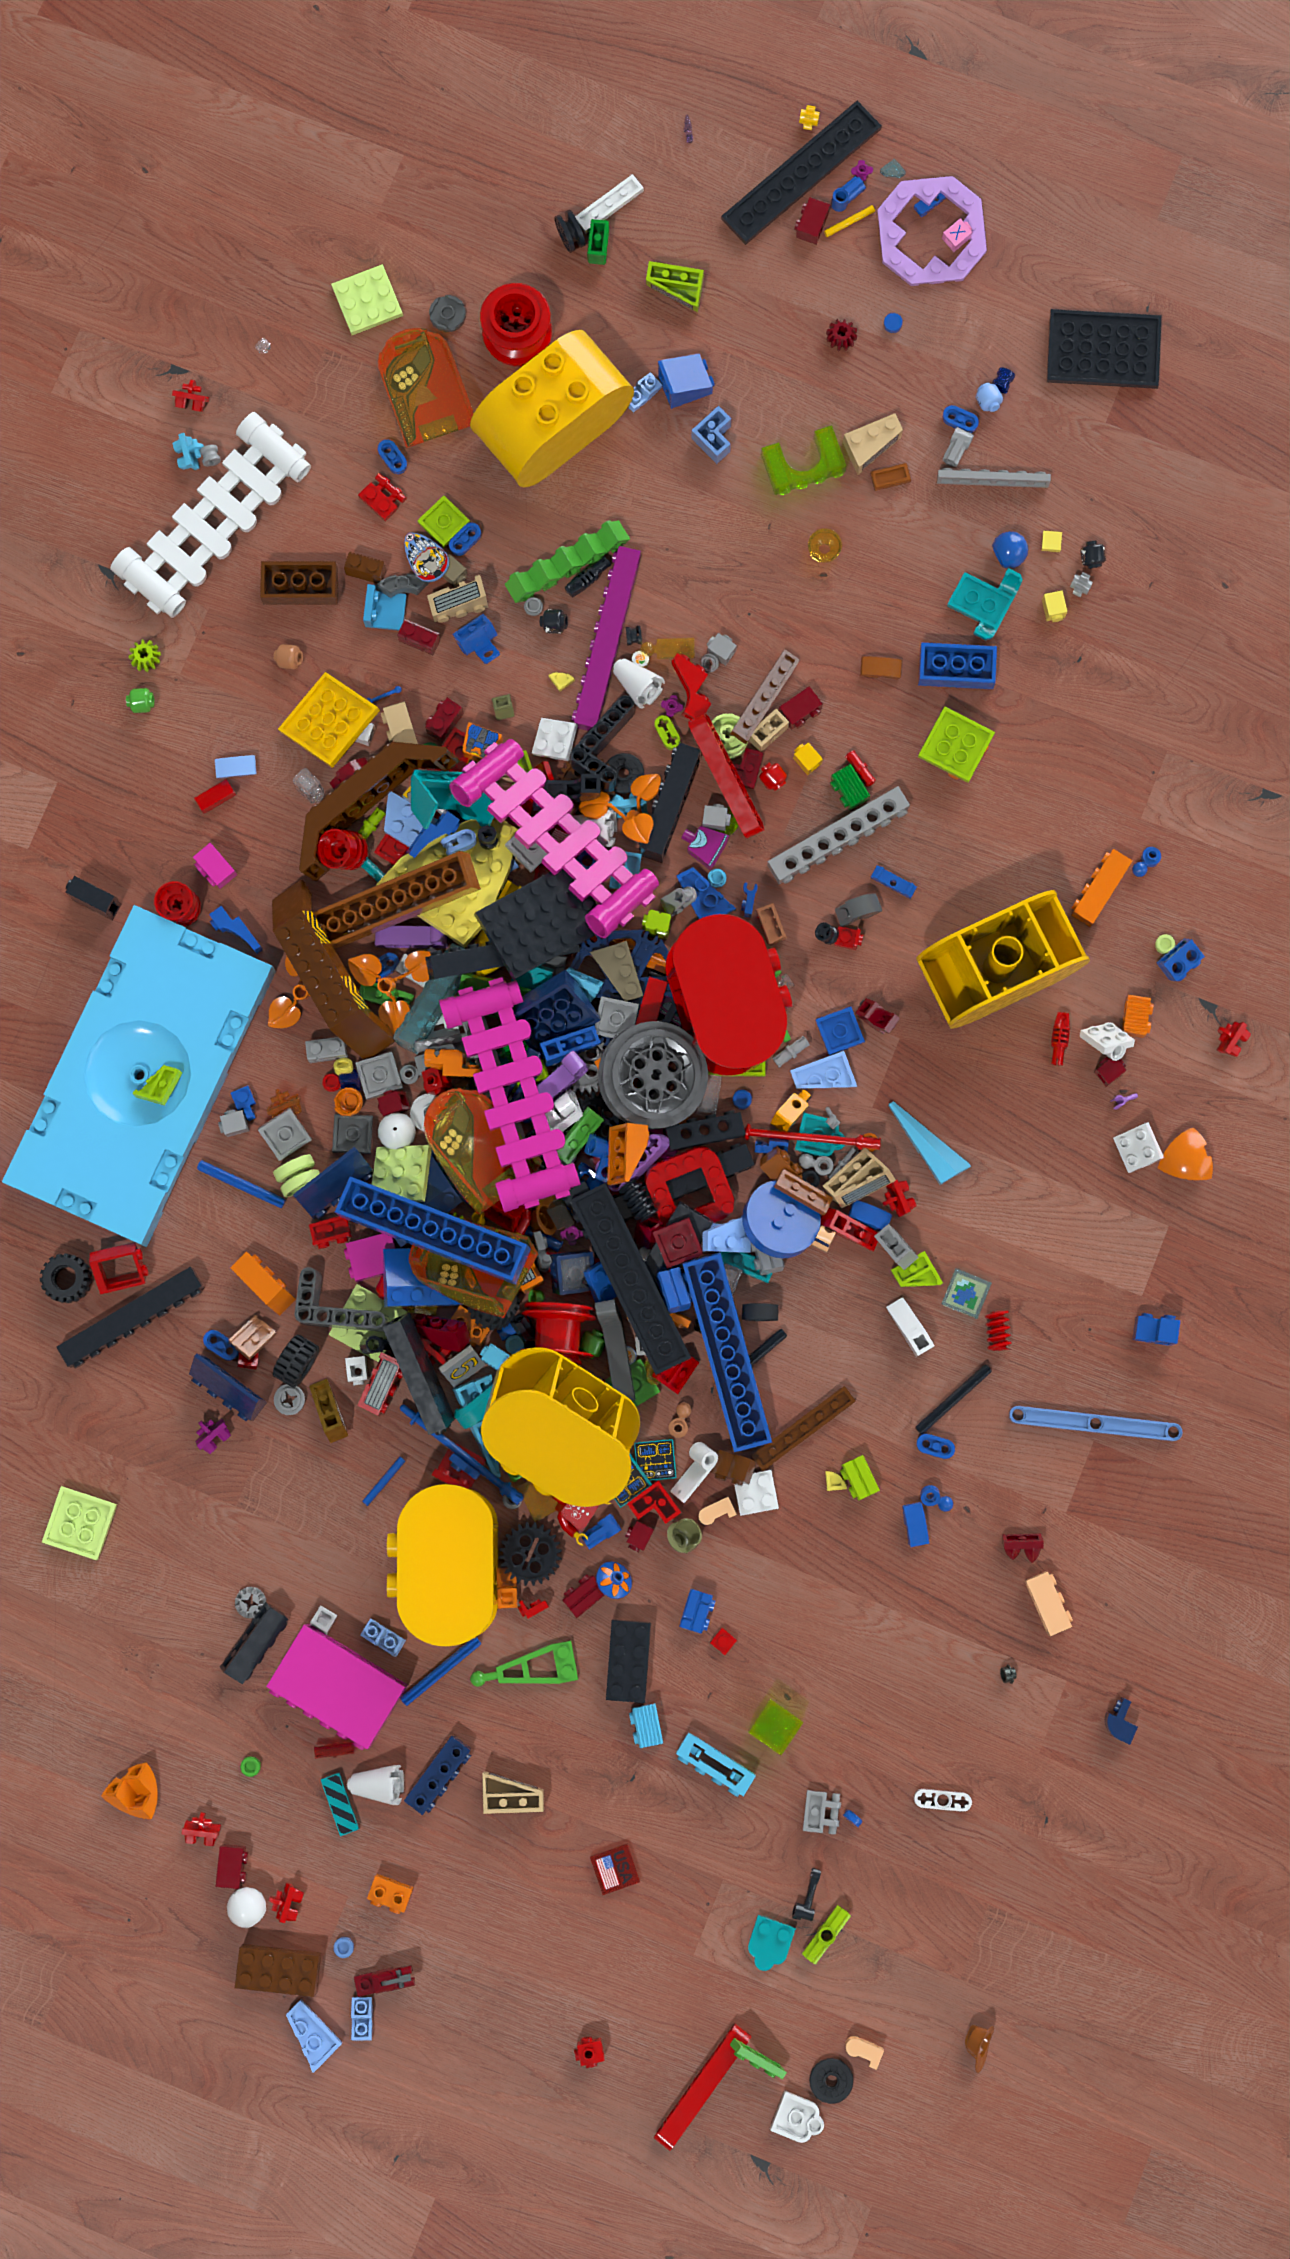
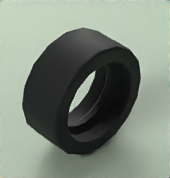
M764 1303L742 1304V1320L778 1321V1305Z

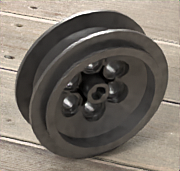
M659 1021L640 1023L616 1035L605 1048L598 1068L599 1089L604 1102L611 1112L625 1123L648 1125V1129L673 1126L689 1117L701 1103L708 1083L706 1059L698 1044L692 1045L694 1038L680 1027ZM654 1050L660 1053V1059L658 1061H655L652 1058V1052ZM636 1059L642 1060L643 1067L641 1069L635 1067L634 1062ZM669 1062L675 1063L676 1070L674 1072L668 1070ZM653 1071H655L657 1075L654 1077L655 1080L651 1078ZM635 1078L641 1080L642 1084L639 1089L633 1086ZM668 1081L674 1083V1090L672 1092L666 1088ZM651 1089H654L657 1092V1098L655 1100H652L649 1097V1091Z

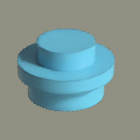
M713 869L709 872L708 882L713 887L719 888L726 883L727 877L723 870Z

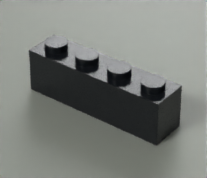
M265 1602L220 1665L221 1670L243 1685L245 1680L247 1681L251 1677L255 1666L262 1662L267 1649L274 1645L279 1632L286 1628L287 1621L289 1620L286 1615Z

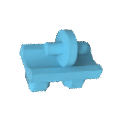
M185 433L179 434V439L172 443L175 452L178 454L183 452L184 455L177 459L178 467L183 470L189 468L194 470L200 469L197 458L201 457L200 449L204 445L198 443L197 439L185 436Z

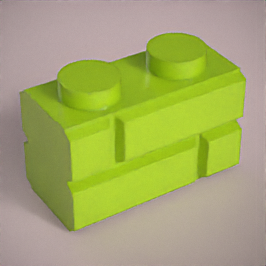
M650 910L648 915L644 914L642 929L645 932L649 931L648 936L655 938V936H658V939L666 940L668 939L671 927V916L667 913L662 912L659 914V911Z
M863 1455L841 1465L843 1469L840 1470L844 1481H849L851 1487L848 1490L853 1499L857 1498L859 1501L880 1491Z

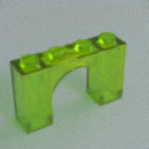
M832 425L814 431V441L820 455V461L816 467L809 471H797L791 468L784 458L779 442L761 448V457L775 495H785L796 488L804 489L808 484H819L830 477L838 478L846 472V463Z

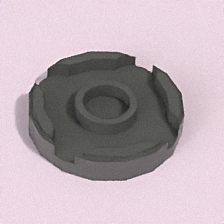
M445 295V297H438L430 306V321L439 331L454 332L465 322L466 310L464 304L455 296Z

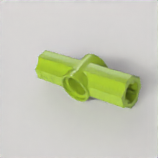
M837 1905L823 1925L818 1928L817 1933L804 1949L802 1955L816 1965L830 1944L835 1941L836 1936L851 1915ZM824 1930H830L832 1936L825 1940L821 1937V1933Z

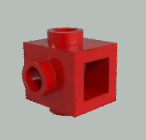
M429 1068L421 1072L424 1080L423 1086L428 1094L439 1097L452 1088L451 1076H443V1068L442 1070Z
M592 2036L580 2039L581 2042H577V2048L574 2049L576 2061H580L581 2066L592 2068L597 2066L598 2062L605 2061L601 2037L592 2039Z

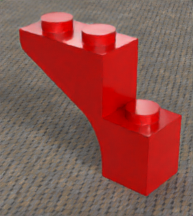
M677 653L671 660V664L687 695L686 706L681 715L690 721L706 713L712 704L705 695L701 693L698 695L696 693L708 674L702 666L698 664L695 666L691 663L686 655Z

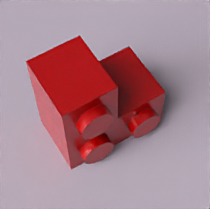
M659 1480L627 1503L638 1520L652 1509L656 1510L665 1524L681 1513Z

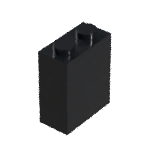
M76 876L68 881L65 888V893L73 901L112 921L122 905L112 894Z

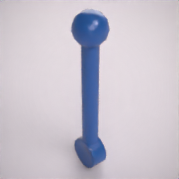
M396 686L395 689L373 699L367 698L366 700L373 704V702L391 694L400 693L402 688Z

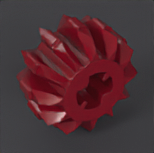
M837 318L835 324H829L830 329L826 331L828 335L826 340L831 342V348L837 346L839 352L841 347L847 351L848 346H854V341L857 340V328L853 327L852 322L847 324L846 319L840 322Z

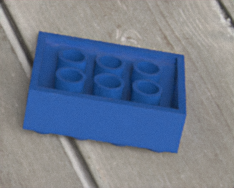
M415 1248L383 1249L384 1307L463 1305L419 1282L412 1270V1256ZM428 1251V1276L431 1284L437 1290L455 1298L459 1290L464 1291L460 1263L459 1287L453 1291H442L443 1289L436 1281L441 1257L432 1253L431 1277V1252ZM460 1291L458 1295L462 1300L464 1299L463 1296H465L464 1292Z

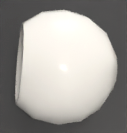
M399 1112L385 1116L378 1127V1137L381 1143L387 1148L394 1150L409 1146L416 1134L415 1124L412 1119L406 1114Z
M244 1887L236 1890L230 1896L227 1903V1913L231 1922L243 1928L255 1925L266 1912L265 1898L262 1893L254 1888Z

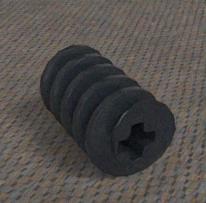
M635 1179L621 1187L619 1193L624 1194L623 1200H629L627 1206H633L630 1211L633 1214L637 1213L634 1218L635 1220H641L639 1222L641 1223L655 1215L658 1209L651 1210L654 1202L647 1203L650 1196H643L646 1189L639 1190L642 1182L635 1183L637 1180Z

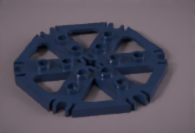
M645 930L613 931L603 939L596 935L597 941L595 943L588 939L587 943L590 947H587L583 942L580 952L575 956L570 968L577 971L583 959L591 955L590 952L609 947V943L613 939H633L636 942V946L631 953V957L644 996L649 977L641 976L651 957L655 953H660L666 961L669 951L662 939L655 945L658 941V936H655L654 940L649 941L647 939L649 931L645 932L644 938L641 936ZM605 973L604 975L607 979H597L604 983L594 999H601L602 996L624 1001L620 994L614 995L618 991L614 989L615 987ZM652 977L668 982L667 977ZM668 983L664 996L670 997L672 1004L664 1019L659 1022L671 1023L677 1010ZM641 997L631 1001H627L639 1004L637 1017L643 1000ZM600 1036L601 1044L603 1043L604 1038H606V1042L603 1046H607L612 1040V1038Z

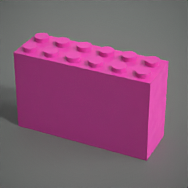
M305 1624L266 1687L270 1689L269 1693L273 1696L287 1699L286 1703L289 1706L303 1709L302 1713L311 1719L316 1717L320 1720V1725L327 1729H335L339 1737L345 1740L347 1738L353 1740V1745L363 1750L372 1747L408 1684L314 1626Z

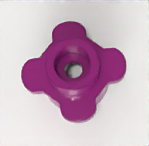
M859 160L858 165L851 169V173L865 181L869 174L873 173V168L865 164L864 160Z
M671 695L670 699L661 702V707L665 709L668 717H673L683 710V705L678 702L676 695Z
M568 1223L567 1228L560 1233V1237L566 1239L571 1246H574L578 1238L583 1236L582 1231L578 1230L574 1223Z

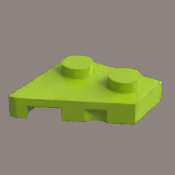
M163 1065L155 1075L146 1080L147 1084L138 1091L136 1089L132 1094L136 1098L165 1106L182 1072L179 1069Z
M925 1251L918 1254L919 1258L905 1270L900 1266L891 1270L900 1287L936 1286L943 1284Z

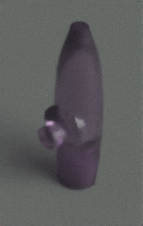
M685 115L684 132L686 142L692 143L691 120L688 115Z

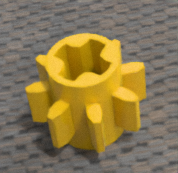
M807 105L806 110L801 109L799 123L804 125L803 129L812 130L813 126L818 125L820 112L815 111V106Z

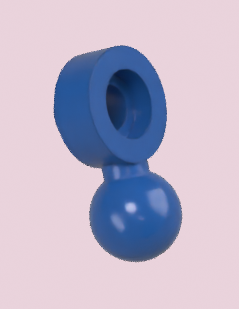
M1155 847L1146 848L1141 855L1142 862H1137L1133 865V874L1137 877L1146 875L1147 867H1155L1160 862V851ZM1149 854H1153L1155 858H1151Z
M928 1485L922 1488L920 1497L924 1505L934 1506L938 1504L939 1509L944 1512H948L953 1508V1500L948 1496L940 1497L937 1487Z

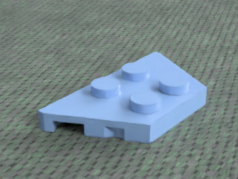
M391 791L387 799L384 832L410 847L423 826L411 811V803ZM433 817L431 823L434 825L437 819Z

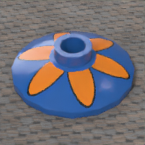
M610 1561L598 1568L596 1582L604 1595L612 1599H620L630 1592L632 1579L628 1570L623 1565Z

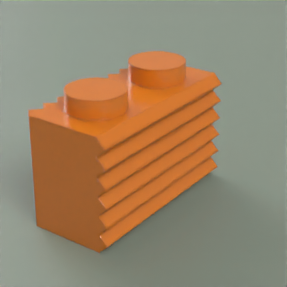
M1134 995L1126 997L1122 1023L1123 1032H1126L1129 1036L1144 1038L1147 1033H1150L1151 1022H1148L1149 1015H1152L1154 1004L1151 1003V998Z

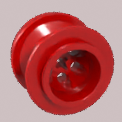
M522 283L504 284L490 292L482 304L480 323L484 344L491 355L505 365L521 367L550 344L552 337L551 313L545 297L538 290ZM515 313L521 314L520 316H514ZM504 318L509 319L508 322H503L502 320Z
M525 1303V1307L528 1310L523 1311L522 1314L536 1319L534 1348L551 1349L577 1365H582V1361H579V1359L593 1357V1354L580 1352L579 1345L581 1322L595 1320L596 1317L590 1315L595 1312V1308L567 1303Z

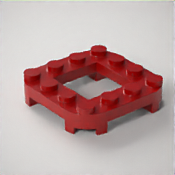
M700 1145L693 1146V1149L663 1161L654 1162L648 1169L645 1176V1185L652 1202H654L655 1209H658L657 1215L660 1222L663 1223V1227L675 1209L666 1181L698 1168H702L713 1201L697 1207L695 1210L712 1219L713 1223L726 1218L733 1212L734 1197L718 1156L710 1148Z

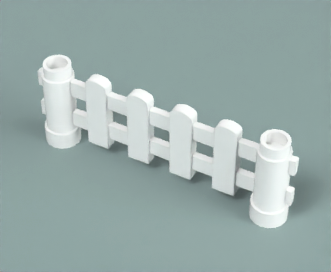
M255 412L249 414L236 431V435L252 446L243 456L235 449L227 456L222 464L229 471L218 483L209 476L201 484L197 491L204 498L193 510L184 503L175 512L172 518L179 525L168 537L159 530L149 540L147 546L154 552L146 561H142L140 555L130 547H127L117 555L111 564V570L122 580H126L124 586L134 595L139 591L149 600L147 606L157 615L161 611L167 613L171 618L178 615L186 604V600L180 596L179 591L188 582L195 587L204 583L207 573L202 568L203 565L213 555L218 559H224L231 553L232 546L228 538L238 528L243 532H249L256 526L257 519L252 512L263 501L268 505H274L281 499L282 493L277 485L286 476L291 477L296 482H300L311 469V465L304 460V456L307 453L296 443L293 447L281 438L284 433L277 426L272 424L269 427L267 422ZM263 456L275 465L266 476L255 467ZM240 481L252 490L241 503L230 494ZM215 508L227 517L216 530L205 521ZM190 535L202 544L191 557L179 548ZM165 562L177 571L168 582L156 573Z

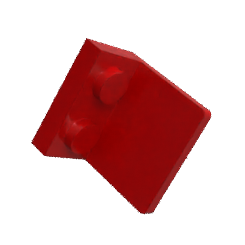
M455 1443L480 1464H485V1458ZM448 1448L438 1469H434L432 1476L449 1485H457L471 1490L475 1479L462 1469L458 1472L450 1465L452 1461L449 1458L454 1452Z

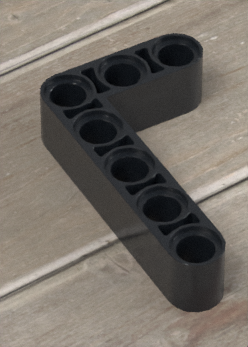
M628 695L621 696L570 753L572 769L580 775L601 774L600 788L606 792H612L616 789L617 773L610 766L599 760L597 756L634 716V701Z

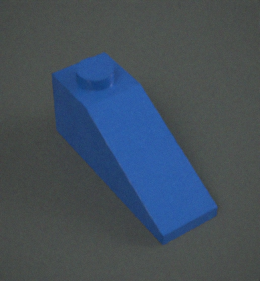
M591 1026L540 1043L539 1053L542 1054L541 1058L544 1060L545 1066L548 1067L561 1062L572 1051H575L578 1055L601 1044L595 1026Z

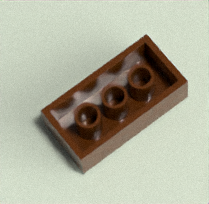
M261 561L260 598L263 605H338V566L336 561Z
M242 1944L239 1947L235 1988L314 1997L317 1994L322 1953Z

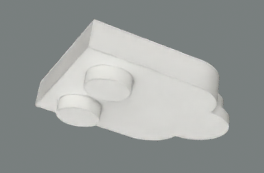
M784 2090L769 2128L770 2131L800 2143L808 2141L811 2135L820 2134L824 2128V2122L819 2116L817 2105L810 2100Z

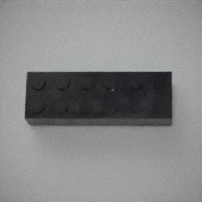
M680 742L678 747H674L672 751V764H668L664 773L665 783L661 782L659 786V799H655L652 805L654 825L648 844L640 842L638 844L640 845L639 850H641L642 857L659 863H663L701 760L700 749Z

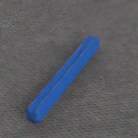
M200 1161L197 1166L199 1171L274 1206L282 1208L286 1200L205 1161Z
M475 1637L468 1641L401 1697V1701L408 1706L481 1645L480 1640Z

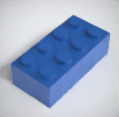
M921 642L918 686L993 689L996 683L997 646Z

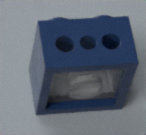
M580 1250L549 1255L552 1259L550 1265L552 1293L566 1295L590 1291L583 1272L594 1265L592 1251Z

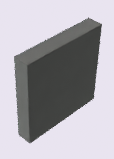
M334 1114L332 1152L347 1153L355 1147L360 1154H371L373 1116L353 1115L350 1117Z

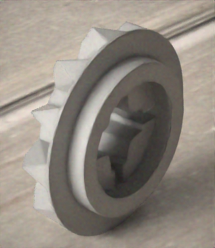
M287 1384L283 1385L274 1395L276 1409L285 1415L298 1413L305 1403L304 1393L298 1386L292 1388ZM286 1392H287L291 1397L297 1396V1397L292 1401V1402H293V1404H292L293 1407H292L289 1403H283V1404H282V1402H284V1400L287 1399V1396H286L287 1394H286Z
M246 1587L237 1594L235 1608L241 1616L254 1618L266 1602V1597L260 1589ZM252 1596L253 1601L258 1605L251 1606L248 1611V1604L243 1602V1600H249Z

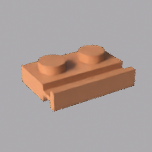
M254 1315L228 1342L248 1360L255 1356L276 1336V1332L264 1321L258 1319L257 1315Z

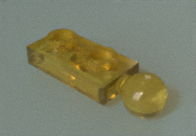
M694 638L657 639V645H653L651 642H644L640 647V652L646 657L657 653V659H673L677 653L684 654L688 658H695Z

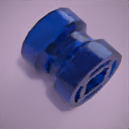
M1000 367L996 374L997 378L993 379L991 384H995L1002 394H1006L1010 388L1009 384L1015 378V374L1007 368Z

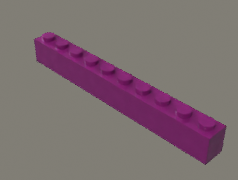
M619 546L618 551H614L612 558L614 567L609 570L607 580H610L609 587L605 586L603 593L605 602L599 608L600 622L596 621L594 633H597L596 638L591 640L589 649L592 651L591 657L586 659L585 668H588L586 675L583 674L581 679L582 693L578 692L576 699L578 708L572 714L571 721L578 725V729L590 731L600 720L641 559V551Z

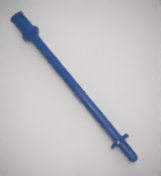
M402 1404L400 1410L412 1419L410 1425L412 1426L417 1423L426 1430L419 1411L416 1413L407 1405ZM431 1434L497 1486L500 1495H505L517 1506L522 1502L525 1495L516 1490L511 1482H503L445 1435Z

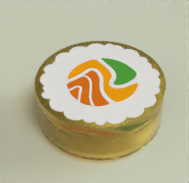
M637 650L632 654L631 662L647 668L650 663L649 654L644 650Z

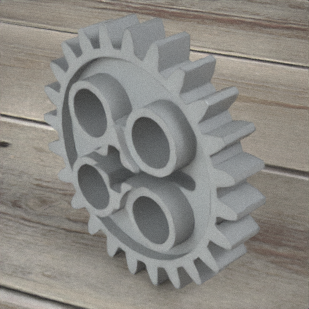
M604 1042L578 1054L588 1066V1071H594L596 1076L590 1077L585 1073L566 1092L570 1089H573L574 1093L580 1090L581 1096H583L585 1090H587L589 1095L591 1094V1089L598 1092V1068L594 1061L601 1058L605 1050L603 1049ZM594 1053L596 1057L591 1059L587 1057V1054ZM561 1062L551 1065L554 1068L552 1073L562 1065Z

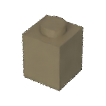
M449 554V567L442 577L455 588L460 582L466 580L467 571L463 565Z

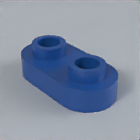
M953 405L946 407L943 412L942 418L945 424L955 429L959 427L969 433L976 431L979 420L975 414ZM953 415L955 418L950 419L948 416ZM969 422L972 426L968 427L966 423Z
M388 439L381 441L378 445V453L387 467L394 474L404 473L407 469V461L393 441ZM386 449L391 450L390 453H385L384 451ZM396 464H401V467H395Z
M475 523L466 524L450 540L449 548L451 553L456 556L464 555L481 538L480 527ZM474 532L475 535L469 536V533ZM462 545V548L456 549V546Z
M386 953L378 958L382 964V970L378 974L381 978H385L395 972L394 970L399 963V959L394 953ZM388 961L394 962L392 966H387Z
M210 1330L204 1335V1345L223 1359L231 1361L238 1357L239 1352L232 1344L228 1343L229 1338L222 1333ZM212 1337L217 1338V1342L215 1344L211 1343ZM232 1347L233 1353L228 1355L227 1349Z
M923 1434L916 1441L917 1449L924 1454L948 1459L955 1453V1446L948 1439ZM924 1440L929 1441L927 1448L922 1445ZM942 1446L948 1447L947 1453L941 1451Z

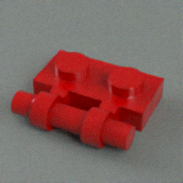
M378 473L375 479L379 484L375 486L370 482L358 494V497L386 522L398 510V506L394 502L398 499L403 503L407 498L402 494L403 491L395 488L390 483L391 480ZM385 488L391 493L389 497L382 493Z

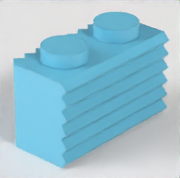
M493 1344L486 1345L480 1353L482 1361L496 1370L510 1357L509 1354Z
M656 1703L633 1707V1712L629 1713L631 1725L635 1724L637 1732H633L635 1744H639L640 1748L663 1744Z

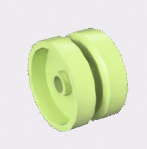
M722 714L715 717L712 723L730 759L734 760L745 752L748 742L744 744L730 734L740 717L734 714Z
M310 1154L293 1159L274 1170L273 1174L276 1181L280 1183L285 1182L280 1188L285 1198L293 1196L294 1193L320 1174L319 1170L312 1169L315 1162Z

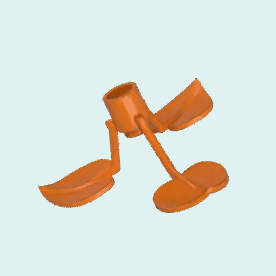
M647 774L633 781L631 793L634 796H638L636 798L637 811L631 810L627 813V816L614 805L608 803L610 796L605 792H600V797L597 799L581 802L578 811L589 819H599L607 813L608 807H610L624 819L622 831L625 836L636 842L648 844L654 822L650 815L642 813L640 799L649 801L657 795L661 784V777L658 774Z
M421 950L409 954L404 962L405 967L409 971L396 978H381L378 975L382 970V964L375 955L363 954L348 959L349 969L357 982L363 986H373L377 979L378 990L386 993L392 999V1001H386L380 1006L379 1018L385 1025L389 1026L393 1035L399 1033L408 1023L410 1008L406 1001L400 1000L396 1002V998L391 992L396 987V981L410 974L418 982L429 980L425 957L431 956L430 951Z
M286 955L285 967L287 972L293 977L298 976ZM301 979L293 989V1003L288 997H278L273 1000L269 1008V1027L288 1028L299 1021L301 1011L295 1005L298 1000H306L311 997Z

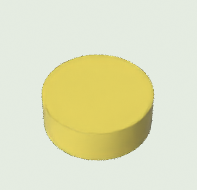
M340 1058L334 1062V1071L339 1076L349 1075L353 1071V1063L349 1058Z

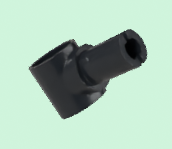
M373 1335L363 1338L360 1342V1350L364 1354L369 1355L380 1353L384 1350H392L388 1339H383V1337ZM369 1340L374 1344L373 1350L368 1347Z

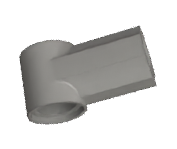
M957 427L942 461L951 467H957L965 450L969 448L974 435Z

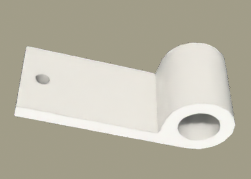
M702 1442L692 1445L689 1456L694 1462L670 1490L683 1503L687 1501L718 1461V1455Z

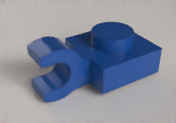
M745 882L743 891L747 895V899L742 901L741 911H744V917L751 918L758 886L755 884L754 889L749 891Z
M247 1085L231 1092L237 1110H244L249 1121L256 1119L251 1107L256 1102L250 1087Z
M770 1138L769 1143L756 1140L755 1152L769 1153L778 1146L781 1150L784 1149L788 1153L789 1140Z

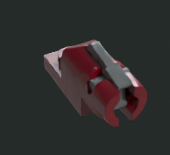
M412 1965L397 1968L390 1967L354 1976L357 1996L360 1997L373 1993L379 1994L415 1986V1977L410 1976L413 1971Z

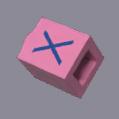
M960 218L943 232L942 239L955 252L971 238L972 228L966 221L963 222Z

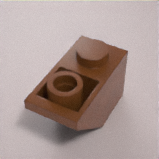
M778 1146L760 1159V1168L772 1181H777L783 1169L802 1179L803 1170L800 1165L794 1164L790 1160L787 1151L781 1150Z

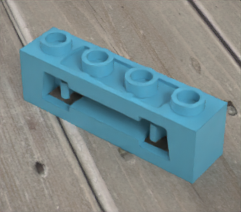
M690 1732L687 1733L676 1751V1754L679 1755L678 1760L686 1765L690 1762L696 1766L694 1770L702 1775H705V1773L712 1776L711 1780L719 1786L722 1784L728 1786V1791L737 1797L739 1794L744 1797L756 1777V1774ZM695 1743L703 1748L704 1753L732 1770L734 1768L738 1770L743 1776L733 1771L730 1778L737 1782L734 1784L727 1779L725 1774L703 1760L693 1758L689 1755L690 1753L699 1757L702 1752L693 1744Z

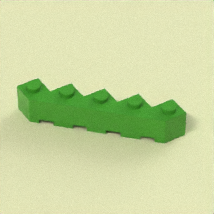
M606 521L601 525L602 528L597 533L581 535L578 538L579 541L574 546L559 547L551 559H538L533 562V566L527 572L511 574L505 586L515 603L524 602L534 597L533 594L542 589L546 591L557 585L559 579L563 577L568 579L580 572L579 569L586 564L590 566L598 562L608 552L614 553V551H618L619 546L623 547L630 540L620 521Z

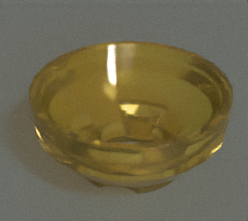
M824 528L815 531L808 541L810 555L821 563H829L835 560L842 549L840 536L831 529ZM823 544L828 545L830 551L826 554L819 551V547Z

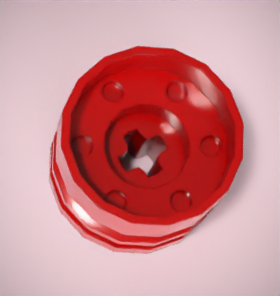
M330 829L320 837L317 844V854L322 864L328 868L355 870L360 868L365 862L368 855V846L365 838L356 831Z
M170 881L163 884L155 894L154 906L159 915L183 927L194 923L201 913L199 897L187 885L179 881Z

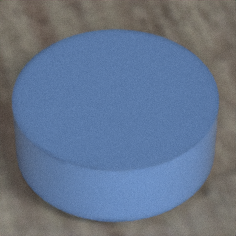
M341 1937L334 1944V1952L340 1958H347L354 1951V1943L348 1937Z

